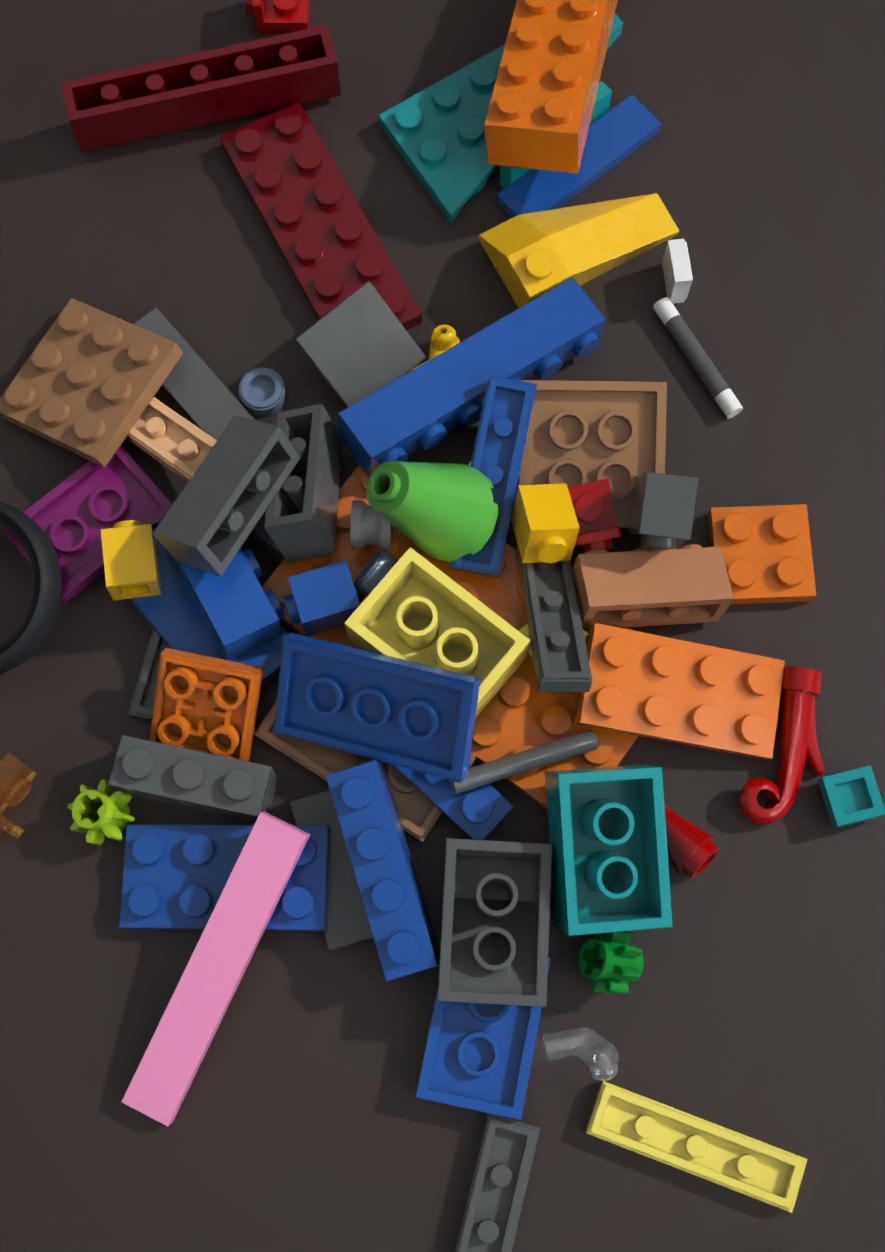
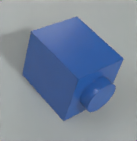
M346 560L288 577L292 594L283 596L291 624L294 625L302 622L307 637L345 626L346 620L360 605Z

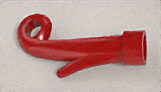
M796 666L784 667L781 688L780 752L776 784L765 778H754L743 786L740 793V806L743 813L755 823L770 824L781 820L790 810L797 797L806 757L812 772L816 776H821L825 772L818 749L815 725V698L819 697L822 672ZM760 791L766 793L771 801L766 808L760 807L757 802V794Z

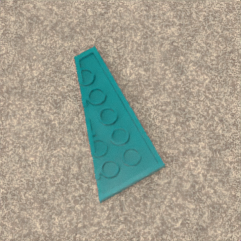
M616 13L607 49L622 32L623 22ZM505 44L379 115V126L450 223L461 213V208L465 203L482 190L486 185L487 179L500 166L488 164L484 123Z

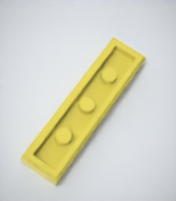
M601 1081L585 1133L791 1213L793 1212L808 1160L605 1081Z

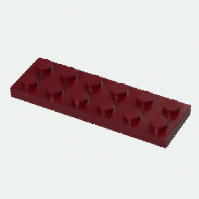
M300 101L220 137L225 154L317 320H320L352 293L370 281L406 330L422 323L421 311Z

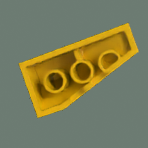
M658 193L520 214L480 234L478 239L517 307L520 308L572 277L581 286L675 237L680 231Z

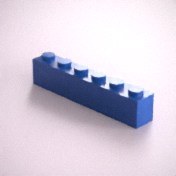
M572 277L338 413V437L370 478L372 472L380 464L388 461L406 462L409 455L422 447L425 450H429L440 444L446 438L448 432L463 424L466 427L477 422L481 416L489 375L517 381L536 380L538 378L540 380H547L561 369L563 363L577 356L581 359L589 355L600 344L599 338L606 318Z

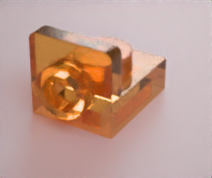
M10 752L0 761V835L5 831L19 838L25 830L7 816L4 811L9 806H16L27 796L32 787L30 781L37 773Z

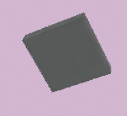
M370 281L294 339V342L345 408L352 406L402 377L426 358Z

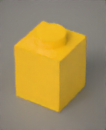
M567 483L518 485L511 521L522 563L570 561L580 527Z
M126 520L115 523L113 528L101 529L105 582L113 601L162 595L157 540L153 535L154 531L151 524H143L136 520Z

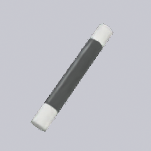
M664 297L657 301L653 309L727 419L739 414L743 410V406L668 297Z

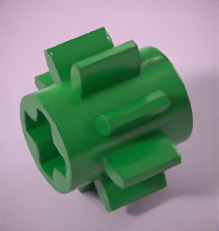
M627 931L594 934V939H589L583 944L578 958L580 974L588 979H593L590 987L592 992L626 995L629 990L628 984H633L641 978L644 967L643 951L634 945H630L632 933Z

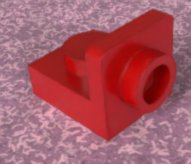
M245 0L246 14L254 15L257 34H286L309 29L310 0Z
M603 479L568 487L580 527L575 546L582 545L584 553L595 549L606 550L613 548L611 538L621 537L622 531L621 526L618 527L609 480Z

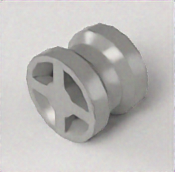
M353 500L350 528L351 549H362L365 545H377L381 550H391L393 525L371 505H367L363 500Z

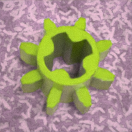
M103 779L98 784L97 790L82 784L80 786L81 793L73 803L67 806V808L72 810V817L75 821L71 825L70 830L81 834L87 833L86 842L100 846L104 842L105 836L121 841L123 839L121 831L126 828L128 822L135 821V817L130 815V809L127 804L132 799V795L122 791L116 792L108 785L109 781Z

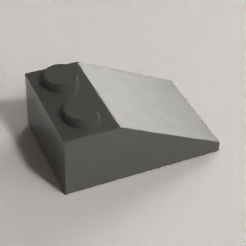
M447 838L438 1001L531 1007L547 1006L552 844Z

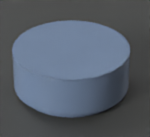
M265 367L252 369L242 377L239 383L238 392L241 403L254 416H272L279 412L286 402L287 392L284 380L273 369Z
M386 549L378 551L358 574L354 581L355 589L367 597L398 562V559Z

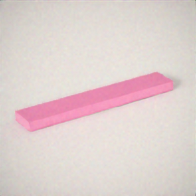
M260 812L121 1101L122 1103L167 1127L173 1123L310 837L309 833L266 812Z

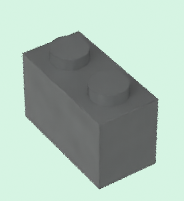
M645 472L636 476L629 534L640 535V545L676 549L677 540H691L699 478Z

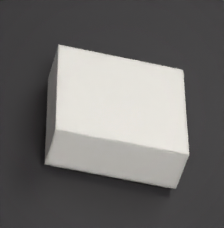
M684 239L668 240L662 261L667 297L673 304L684 303L693 281L687 242Z

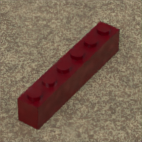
M328 25L61 82L68 119L81 152L277 110L299 101L301 104L341 95L338 63Z

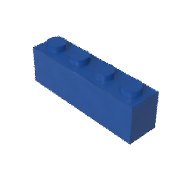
M374 760L327 775L326 779L386 982L438 966L440 964V950L383 763Z

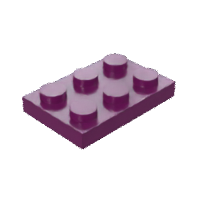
M120 445L105 468L88 461L23 513L42 528L55 549L62 574L61 601L66 604L105 573L101 529L113 528L115 523L126 520H136L143 524H151L154 529L159 525L158 520L164 518L173 504ZM2 528L3 532L32 565L29 555L21 542L7 529Z

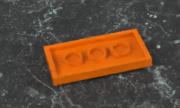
M599 623L589 626L586 649L592 684L589 692H579L575 724L767 760L773 758L785 660Z

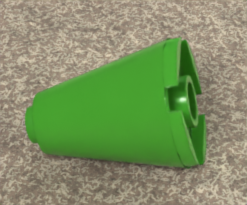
M388 461L380 464L372 472L368 480L367 498L370 505L424 553L434 559L455 562L459 561L457 560L458 558L468 553L474 555L483 548L493 534L498 517V504L493 502L491 488L494 489L491 480L480 470L469 465Z

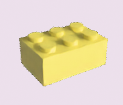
M411 547L344 623L348 640L361 650L481 678L475 719L528 656L530 639Z

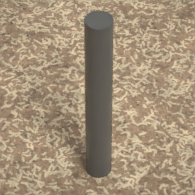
M588 730L468 768V776L462 782L448 779L453 794L468 791L596 750L598 748L597 738L592 730Z

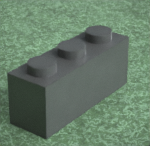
M323 404L278 412L276 426L280 427L301 458L267 507L264 528L287 562L334 554L343 442L338 437V430Z
M234 415L157 526L153 535L178 563L221 577L301 458L279 426Z
M122 735L108 785L117 792L122 791L131 794L133 798L255 823L260 812L270 813L278 776L272 766Z

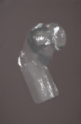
M576 1028L543 1034L547 1061L577 1056L589 1065L592 1077L598 1081L611 1080L618 1073V1051L613 1044L592 1029Z

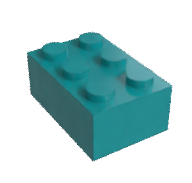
M643 764L545 771L549 844H552L551 878L555 927L568 936L673 927L662 767Z

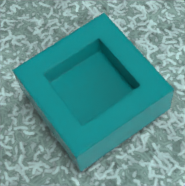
M871 765L825 776L818 780L832 829L885 816V808Z

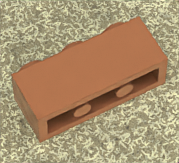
M690 544L678 549L656 550L653 547H640L627 552H608L604 549H595L584 554H578L572 567L583 630H589V626L594 623L627 628L719 622L734 599L721 547L702 548L700 545Z

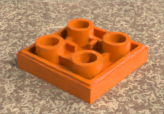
M165 648L160 655L149 741L250 762L264 668Z

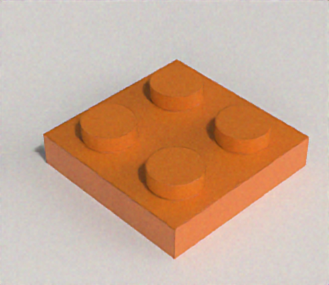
M807 504L710 508L708 512L710 546L721 547L734 596L731 604L812 602L815 599L816 586Z

